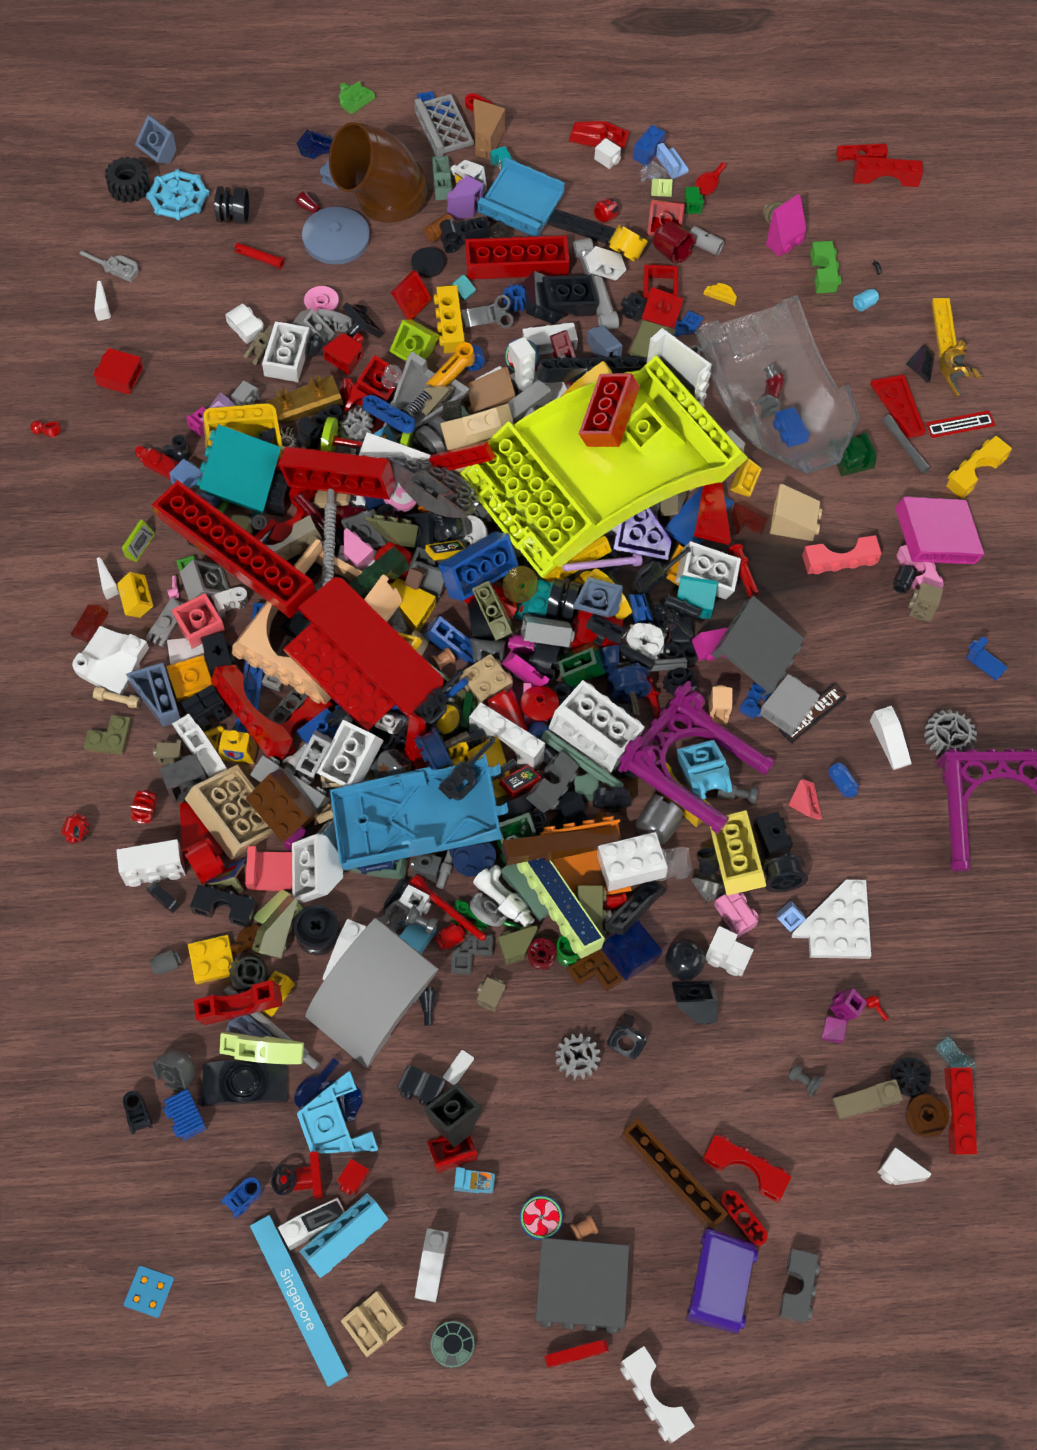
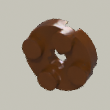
M919 1095L906 1108V1122L916 1136L924 1138L936 1137L944 1131L948 1124L949 1112L946 1105L932 1095ZM924 1111H927L928 1114H932V1118H930V1121H926V1119H923L922 1115H924Z

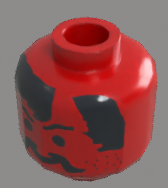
M612 198L603 199L595 204L594 216L597 220L606 223L617 217L619 206Z
M78 814L66 817L61 829V834L66 837V842L76 844L77 841H85L90 829V824L87 822L88 819Z

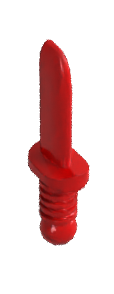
M648 677V682L652 684V691L646 697H649L653 718L655 719L659 718L660 715L657 696L660 694L659 691H655L653 679Z

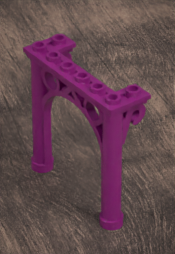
M687 681L683 686L679 685L674 693L676 697L671 700L669 708L662 710L659 715L660 718L653 720L649 726L650 729H645L641 736H638L634 741L630 740L624 749L626 752L619 760L621 765L618 771L627 772L629 770L712 827L711 830L719 834L729 820V817L716 810L672 778L666 767L665 756L667 749L675 741L684 737H705L714 740L764 776L773 766L775 759L765 756L713 721L702 709L705 704L703 696L698 692H691L693 687L690 686L691 682ZM674 722H683L686 729L676 728ZM668 725V730L670 733H663L662 731ZM654 740L657 741L659 747L651 745Z
M950 749L946 750L935 761L938 764V768H943L942 780L943 784L947 785L952 862H950L951 871L971 870L966 806L972 791L981 783L989 780L1011 779L1028 786L1037 795V784L1035 783L1037 782V776L1030 780L1023 774L1024 766H1033L1037 770V752H1035V749H1025L1023 752H1016V749H1006L1004 752H997L996 749H987L985 752H977V749H969L965 752ZM983 763L997 764L994 770L988 772L987 767ZM1006 763L1021 764L1018 766L1016 771L1009 768ZM968 767H978L982 773L981 777L978 780L969 777L966 772ZM962 779L971 784L964 794Z

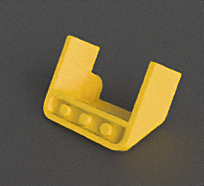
M271 404L216 407L205 410L203 416L205 447L211 445L212 441L209 440L212 429L216 430L218 424L252 437H256L258 431L263 432L266 429L269 431L274 428L275 434L271 444L281 447L278 459L282 457L283 447L276 409Z

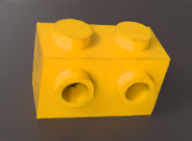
M129 572L117 583L125 615L141 618L153 607L145 575Z

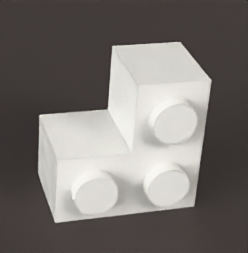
M719 926L705 960L714 967L720 966L726 969L733 976L739 975L742 977L754 949L736 942L738 934Z

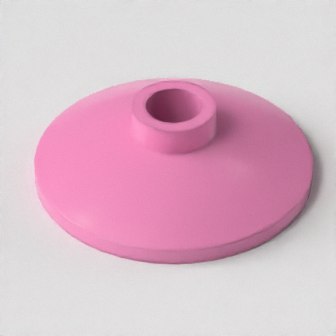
M327 286L314 287L304 297L306 308H312L316 313L317 309L333 311L339 302L337 293Z

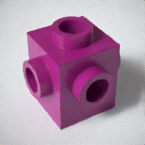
M852 988L837 992L833 996V1002L829 1008L839 1019L846 1021L854 1020L859 1017L867 1001Z

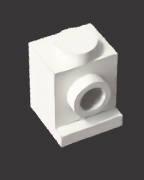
M410 885L407 886L398 901L399 908L410 911L413 903H420L418 907L416 906L419 910V916L422 913L427 914L431 907V903H429L430 896Z

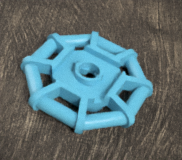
M175 169V171L160 177L156 176L150 191L146 193V198L152 204L156 215L175 218L177 221L194 213L199 214L202 211L201 208L206 198L209 197V190L204 186L199 174L194 175L179 171V169ZM180 178L190 180V182L181 181ZM197 185L200 191H195L193 187ZM159 187L163 188L160 193H156ZM157 200H161L163 204L159 205Z

